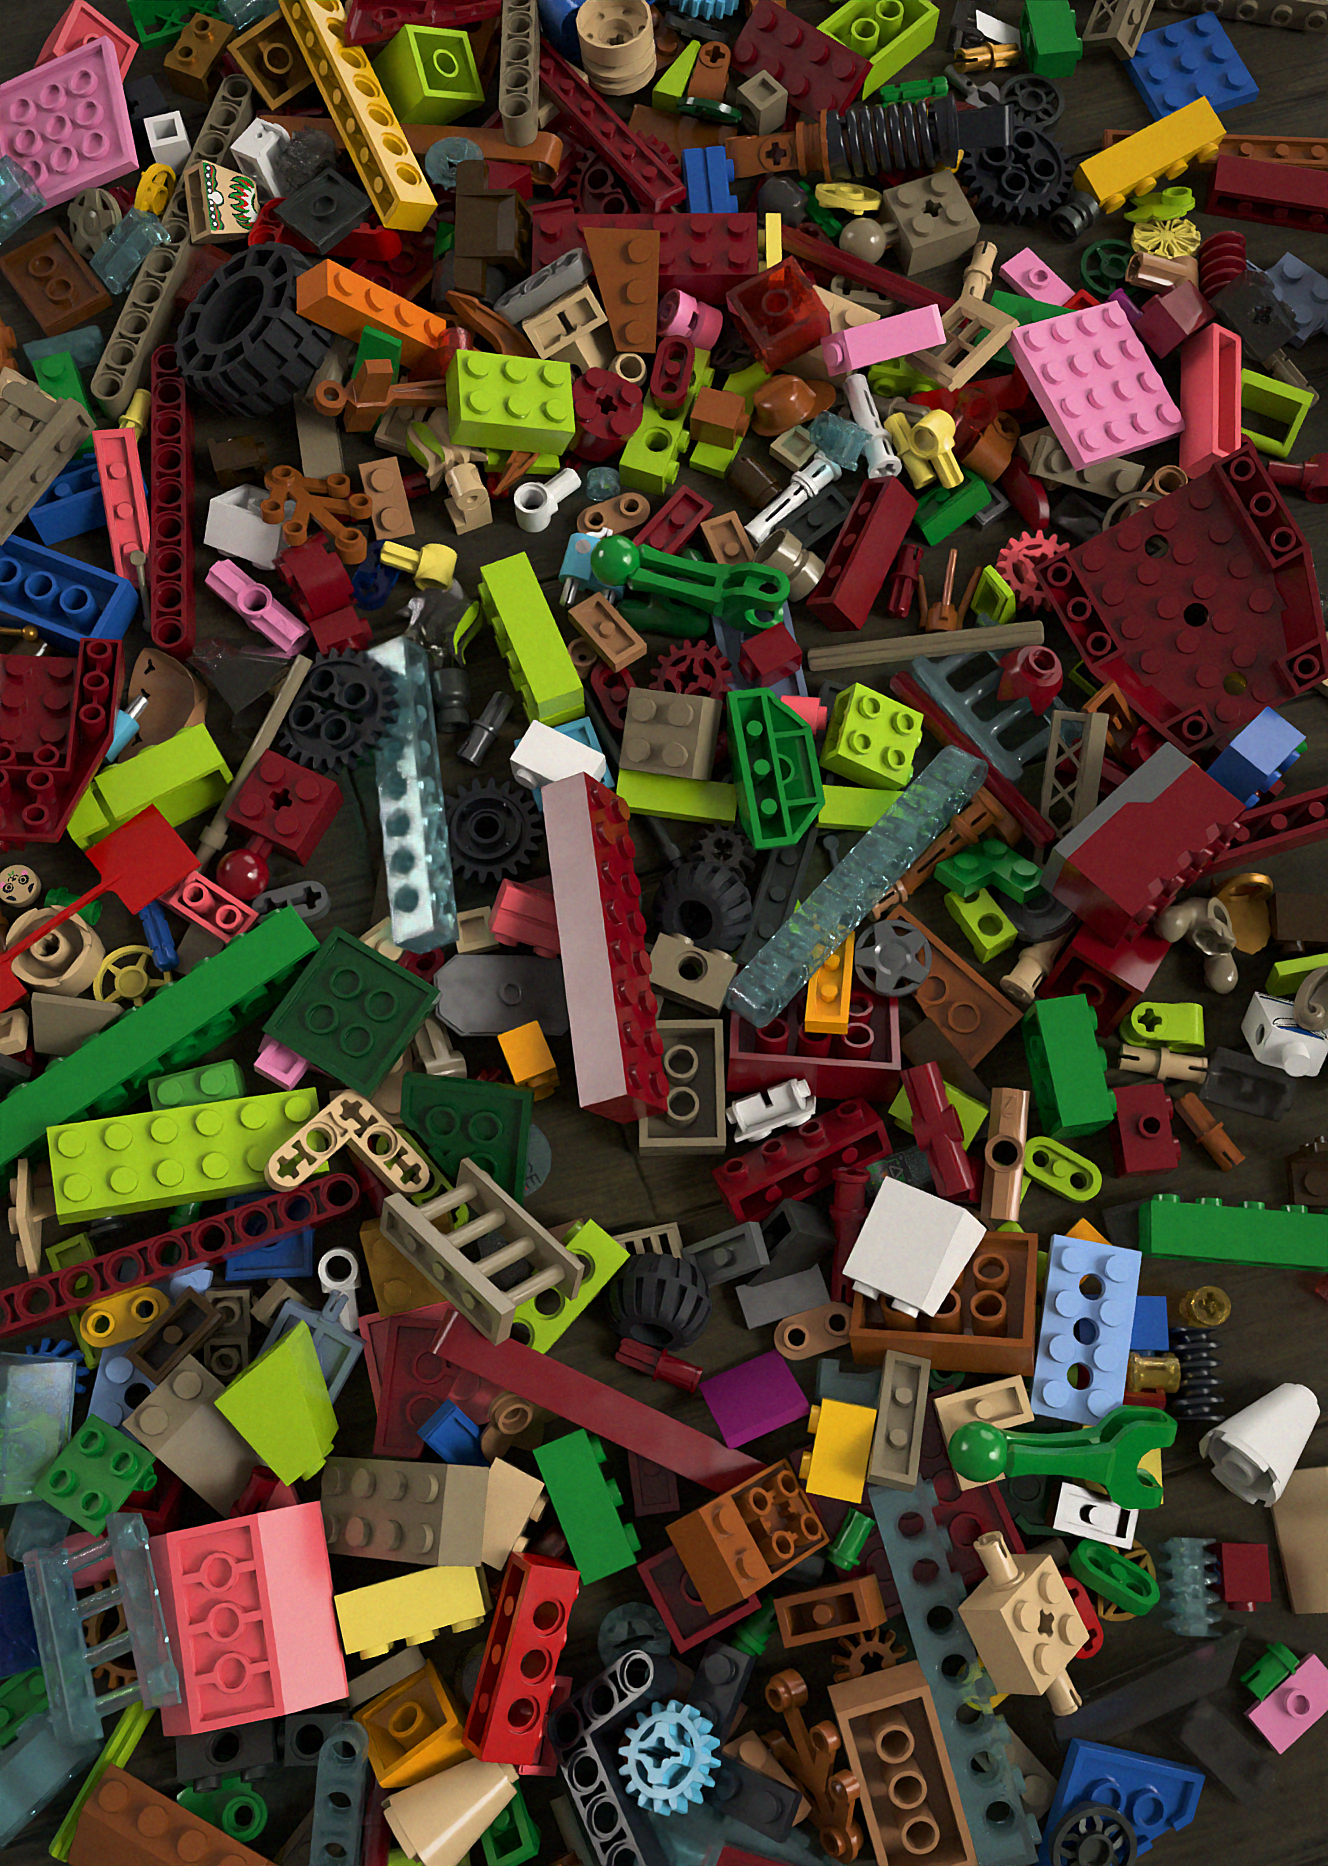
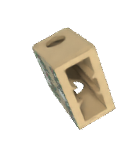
M203 160L185 170L183 175L192 244L231 243L248 239L262 207L267 203L257 200L256 183L248 176Z

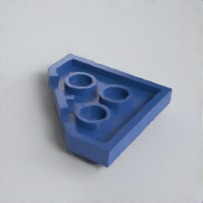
M1072 1737L1034 1866H1051L1048 1846L1050 1832H1053L1059 1820L1068 1811L1079 1806V1802L1089 1800L1113 1806L1123 1814L1135 1832L1137 1839L1136 1858L1153 1847L1150 1841L1171 1827L1178 1831L1193 1821L1206 1775L1196 1766ZM1099 1815L1102 1823L1115 1820L1108 1816ZM1091 1816L1086 1817L1085 1828L1091 1827ZM1076 1824L1073 1825L1071 1830L1078 1834L1079 1830ZM1117 1831L1111 1832L1108 1838H1111ZM1126 1840L1118 1849L1114 1850L1119 1863L1124 1856ZM1063 1841L1062 1845L1073 1846L1074 1841ZM1060 1854L1061 1866H1066L1068 1858Z

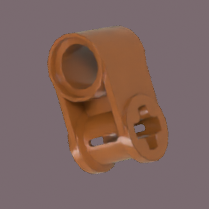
M711 41L701 47L694 75H692L687 97L704 98L725 104L729 83L728 68L731 52L724 43Z
M996 412L990 418L986 428L983 431L976 432L971 437L968 447L960 458V462L989 485L994 483L1011 461L1012 451L1021 432L1017 421L1006 412Z

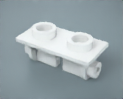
M794 1078L768 1088L767 1092L772 1101V1104L769 1105L765 1104L760 1092L733 1101L732 1106L726 1108V1115L731 1124L738 1122L734 1137L735 1142L747 1138L750 1142L757 1141L768 1136L772 1132L771 1129L785 1124L788 1127H795L808 1121L811 1115L815 1114L816 1097L815 1095L810 1096L811 1092L806 1080L797 1081Z

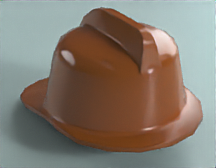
M775 375L763 382L753 394L752 399L756 412L751 421L752 429L759 436L772 437L781 435L795 426L826 412L834 404L836 398L835 389L827 381L819 379L803 381L800 377L794 375Z

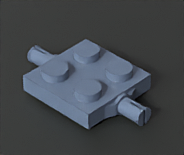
M1289 252L1274 267L1267 269L1265 272L1248 259L1246 260L1247 270L1245 273L1247 279L1255 285L1245 298V301L1248 303L1244 310L1298 349L1310 337L1321 331L1328 336V279Z
M338 1290L331 1291V1295L322 1312L312 1310L292 1298L287 1300L257 1355L259 1357L303 1319L309 1327L332 1406L367 1340L345 1329L337 1321L346 1302L349 1300L346 1294L340 1296L342 1292Z

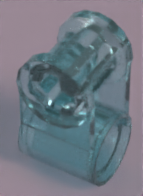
M828 411L820 412L814 419L810 429L811 443L826 454L825 457L830 461L852 471H856L859 466L856 461L866 441H871L873 437L870 431L859 426L857 423Z

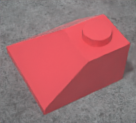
M73 0L47 38L34 68L106 35L115 45L123 83L139 44L84 0Z

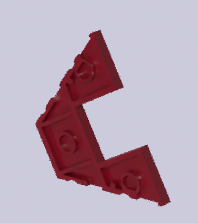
M353 0L343 32L345 47L349 48L393 39L405 24L446 28L500 17L503 9V0Z

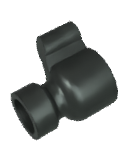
M457 668L441 669L430 674L428 680L413 683L414 705L416 708L423 710L440 709V712L437 714V725L440 732L459 733L470 727L469 715L464 709V706L470 700L469 677L466 671Z

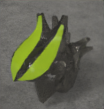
M455 578L451 581L447 591L439 588H425L417 592L407 606L395 612L396 615L410 617V625L402 634V638H409L404 654L421 645L428 670L433 669V659L436 667L442 668L443 658L446 667L453 668L454 657L460 666L463 667L466 664L463 656L464 649L480 630L483 623V609L477 599H468L464 589Z

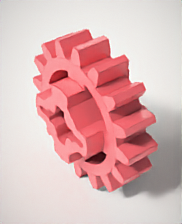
M1038 530L1035 538H1030L1029 534L1025 531L1022 532L1019 542L1010 538L1006 548L1000 550L995 570L1015 594V599L1018 600L1016 609L1021 610L1025 604H1028L1032 614H1036L1039 606L1043 605L1048 613L1052 612L1053 606L1034 575L1032 568L1066 548L1069 549L1070 544L1068 542L1061 546L1056 544L1058 535L1053 534L1047 540L1044 539L1042 530Z

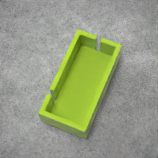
M525 551L480 567L483 583L478 584L477 588L483 602L480 603L487 624L493 625L496 633L494 638L501 657L507 658L510 667L508 672L516 692L521 691L524 700L522 705L529 724L531 725L533 720H536L550 728H555L585 718L583 685Z
M203 722L196 726H187L179 730L173 738L159 745L147 746L140 750L137 756L121 764H112L104 768L98 776L94 777L95 781L89 785L66 828L73 841L84 853L152 803L172 828L222 803L234 780V776Z

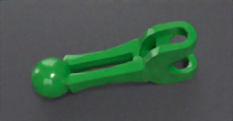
M610 535L601 539L594 546L590 556L593 574L605 585L618 587L627 584L634 591L651 592L680 600L698 607L715 617L720 616L726 624L738 631L758 635L779 622L783 623L784 613L782 605L789 596L790 582L787 575L778 569L754 562H743L731 566L730 564L688 560L658 551L645 544L636 546L630 539L620 535ZM644 569L660 571L678 577L686 578L688 580L697 582L702 585L679 581L676 579L652 573ZM766 583H772L778 587L779 591L774 594H767L759 591V588ZM754 611L769 612L773 619L769 622H761L754 615Z
M1122 1405L1110 1411L1095 1427L1053 1434L1019 1433L996 1428L984 1421H971L961 1425L953 1433L949 1442L948 1453L955 1471L963 1478L972 1482H988L998 1477L1002 1472L1008 1477L1029 1474L1064 1475L1099 1483L1106 1489L1110 1498L1123 1509H1155L1161 1504L1164 1488L1159 1485L1152 1474L1145 1469L1137 1468L1141 1458L1150 1450L1170 1447L1174 1443L1178 1423L1161 1409L1134 1405Z

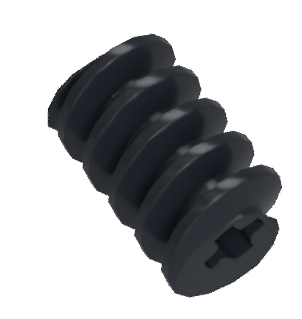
M1175 1327L1168 1329V1339L1178 1342V1344L1170 1346L1169 1351H1166L1167 1356L1179 1360V1362L1166 1367L1168 1374L1179 1378L1178 1381L1166 1385L1168 1392L1180 1396L1179 1399L1167 1403L1168 1410L1180 1414V1417L1175 1418V1420L1210 1422L1226 1420L1224 1414L1212 1410L1213 1405L1225 1401V1396L1214 1393L1211 1390V1387L1224 1383V1378L1211 1373V1369L1224 1365V1360L1210 1355V1351L1223 1347V1342L1210 1338V1333L1217 1331V1329Z

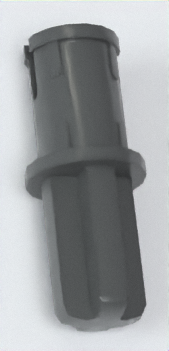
M500 691L494 693L479 720L474 719L471 722L473 728L464 744L456 753L458 759L471 767L478 768L488 748L494 740L500 738L498 730L514 703L510 696Z

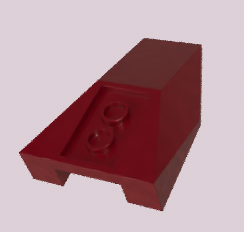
M80 638L78 658L0 654V841L59 842L114 740L126 675L123 640Z

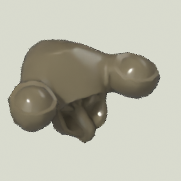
M1189 897L1173 906H1169L1160 916L1155 914L1156 918L1153 927L1155 933L1160 938L1168 940L1170 943L1183 938L1204 957V982L1209 989L1220 994H1227L1234 989L1238 981V973L1231 951L1236 945L1237 939L1232 933L1229 913L1225 905L1218 898Z

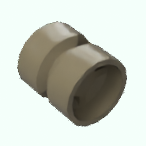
M780 528L768 536L760 545L752 562L784 572L790 582L788 599L791 602H796L805 597L816 586L825 571V564L812 551L801 550V541L786 528Z

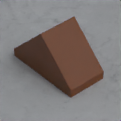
M1109 680L1081 708L1080 713L1096 712L1109 714L1104 753L1114 762L1121 764L1124 761L1122 752L1127 747L1129 738L1141 725L1115 681ZM1075 722L1074 726L1082 732L1084 722Z

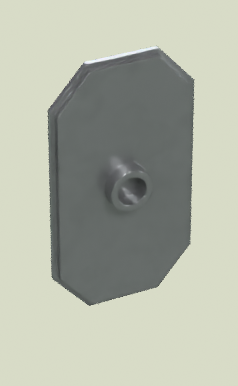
M455 955L433 975L434 987L441 990L443 994L435 1006V1015L460 1037L498 1036L538 1020L544 1036H562L570 1028L563 965L558 957L556 959H549L543 956Z

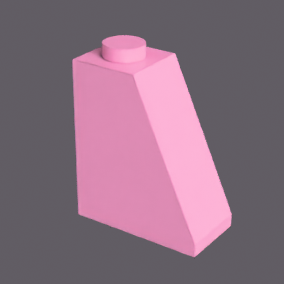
M938 304L820 338L823 358L827 365L829 377L900 358L946 343Z

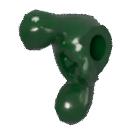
M692 548L681 550L676 555L688 560L704 562L700 552ZM653 570V573L658 575H662L683 582L702 585L697 582L688 580L686 578ZM647 592L648 602L646 604L637 599H623L615 607L635 632L656 631L671 636L696 638L705 635L710 625V614L702 609L680 600Z

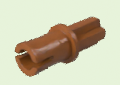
M1187 1093L1173 1104L1174 1109L1196 1136L1194 1142L1196 1144L1201 1143L1220 1167L1222 1173L1233 1168L1222 1152L1225 1151L1236 1165L1246 1158L1221 1128L1224 1123L1222 1121L1217 1123L1195 1093Z

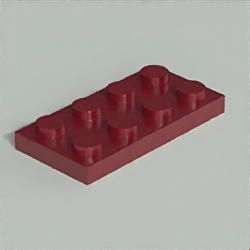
M771 0L758 1L730 51L729 64L730 67L749 79L765 69L788 91L787 103L818 123L821 109H836L840 117L844 116L845 110L851 105L874 66L869 60Z

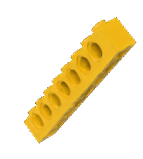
M277 0L383 227L421 232L438 204L362 46L345 47L343 32L348 17L340 0Z

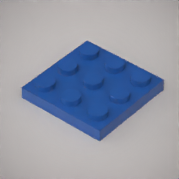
M1213 11L1143 33L1133 59L1121 61L1156 122L1203 96L1206 97L1216 114L1255 101L1260 91Z

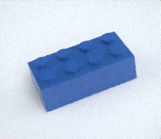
M13 534L8 537L2 546L0 545L1 626L23 629L25 626L31 625L37 629V637L47 644L76 656L79 655L80 638L118 640L123 638L142 603L130 580Z

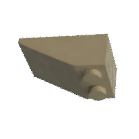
M188 1354L132 1412L122 1425L226 1520H229L231 1517L230 1508L235 1500L240 1499L251 1476L253 1467L257 1465L269 1466L214 1404L226 1387L191 1354Z

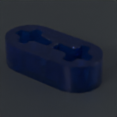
M381 539L372 543L367 550L366 559L360 563L351 581L355 591L352 593V596L357 598L356 605L363 610L373 611L382 607L402 571L385 564L380 569L378 557H380L382 546L386 541L395 543L392 540ZM374 581L376 593L369 592L367 597L363 596L361 589L368 590Z

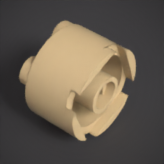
M50 905L51 907L39 910L34 908L22 914L13 923L7 934L6 947L8 950L67 907ZM75 913L19 954L12 962V971L38 993L75 998L79 993L92 985L100 970L102 961L106 957V951L97 933Z

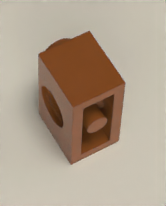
M876 1573L791 1592L773 1600L784 1648L871 1630L888 1621Z

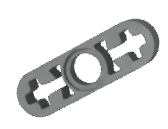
M575 248L503 294L495 303L493 310L514 325L582 282L592 272L593 264L582 248Z

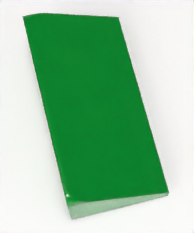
M965 465L960 467L964 480L959 485L947 489L943 487L942 483H939L917 501L919 506L911 523L931 546H935L992 501L984 481Z

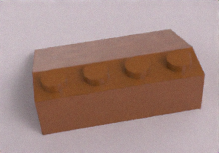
M986 1231L934 1317L919 1311L917 1317L913 1318L892 1308L891 1305L894 1301L892 1298L880 1293L877 1300H874L855 1291L849 1333L854 1363L882 1366L884 1355L887 1349L930 1359V1369L1034 1377L1038 1233Z

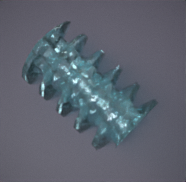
M1170 1537L1169 1541L1157 1545L1158 1551L1171 1555L1170 1560L1158 1564L1159 1570L1172 1574V1579L1160 1583V1589L1173 1593L1174 1596L1172 1599L1161 1602V1608L1175 1613L1174 1618L1162 1622L1163 1628L1176 1632L1178 1635L1223 1636L1221 1632L1208 1627V1625L1222 1620L1219 1612L1207 1608V1605L1220 1600L1219 1593L1206 1589V1585L1219 1581L1218 1574L1204 1569V1566L1217 1562L1215 1554L1203 1550V1547L1215 1543L1216 1538Z

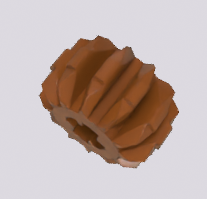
M879 1626L867 1630V1637H864L863 1631L853 1633L856 1641L852 1644L845 1637L839 1636L837 1642L847 1650L846 1655L838 1653L831 1655L832 1663L846 1666V1668L837 1671L833 1675L834 1681L838 1684L864 1676L862 1673L865 1667L860 1660L865 1653L870 1657H873V1651L879 1653L876 1657V1662L880 1665L879 1671L904 1664L895 1660L904 1656L908 1650L903 1644L890 1648L895 1640L896 1633L888 1629L879 1639Z

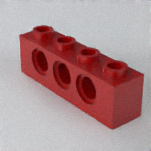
M511 1551L461 1740V1743L481 1762L531 1766L535 1749L541 1741L544 1713L548 1699L554 1691V1674L560 1651L564 1648L567 1639V1623L572 1604L577 1599L579 1593L578 1580L581 1572L560 1558ZM541 1604L539 1611L534 1615L536 1608ZM529 1652L527 1658L521 1663L523 1657ZM516 1701L514 1707L509 1711L511 1705Z

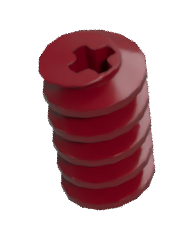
M1223 231L1208 237L1198 250L1199 291L1218 313L1213 319L1223 320L1235 317L1242 313L1248 305L1245 301L1248 295L1247 287L1245 286L1247 283L1245 273L1247 270L1245 261L1247 257L1245 249L1246 239L1239 232Z

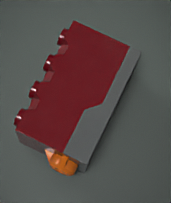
M1167 741L1053 847L1039 884L1074 912L1113 949L1125 939L1132 943L1148 926L1146 922L1154 913L1160 916L1176 899L1174 895L1182 886L1188 889L1201 876L1204 871L1202 868L1209 860L1216 862L1231 846L1229 841L1233 839L1243 826L1238 820L1245 811L1246 806L1204 772L1194 761L1187 758Z

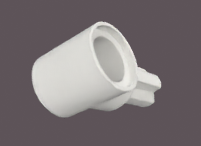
M565 468L544 485L540 482H529L521 485L514 494L516 517L519 526L528 532H539L545 529L550 523L551 515L558 511L557 503L580 487L581 480L573 469ZM531 505L539 506L535 510L526 509V507Z
M337 1246L324 1254L319 1262L318 1274L321 1280L322 1293H329L330 1296L332 1290H338L342 1292L340 1296L346 1294L349 1297L337 1321L345 1329L353 1332L359 1329L357 1319L359 1313L355 1288L362 1286L360 1261L352 1249L345 1246ZM334 1256L347 1258L351 1263V1274L344 1279L333 1278L327 1270L328 1260Z

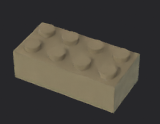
M325 1457L326 1463L321 1480L320 1504L328 1553L434 1566L481 1567L489 1467Z

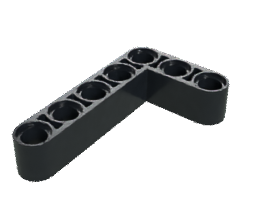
M632 1650L626 1653L556 1707L548 1720L547 1733L602 1866H634L636 1856L639 1862L638 1866H670L646 1809L638 1805L639 1797L627 1794L625 1790L632 1779L619 1774V1769L626 1764L622 1755L619 1754V1748L614 1739L615 1736L637 1720L636 1714L639 1711L644 1714L652 1709V1703H660L674 1690L677 1683L676 1666L671 1658L662 1654L642 1650ZM649 1667L650 1677L648 1679V1682L646 1683L645 1673L647 1668ZM614 1694V1705L611 1710L610 1701ZM579 1722V1731L576 1736V1725ZM596 1765H597V1766H598V1776H597V1779H596V1781H595L594 1773H595V1768H596ZM616 1809H617L618 1822H617L616 1827H615V1825H614V1813H615V1811H616Z

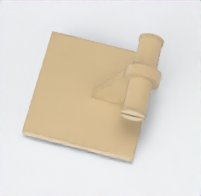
M28 1158L18 1159V1177L10 1179L11 1199L13 1205L16 1204V1207L9 1208L8 1218L11 1234L20 1235V1240L16 1241L18 1266H27L29 1279L33 1280L40 1277L41 1220L57 1212L54 1187L34 1188Z

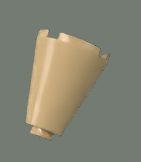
M473 1757L388 1796L381 1802V1805L386 1809L383 1813L409 1860L413 1858L416 1863L421 1861L423 1866H456L517 1793L513 1782L520 1777L512 1764L481 1762L476 1757Z

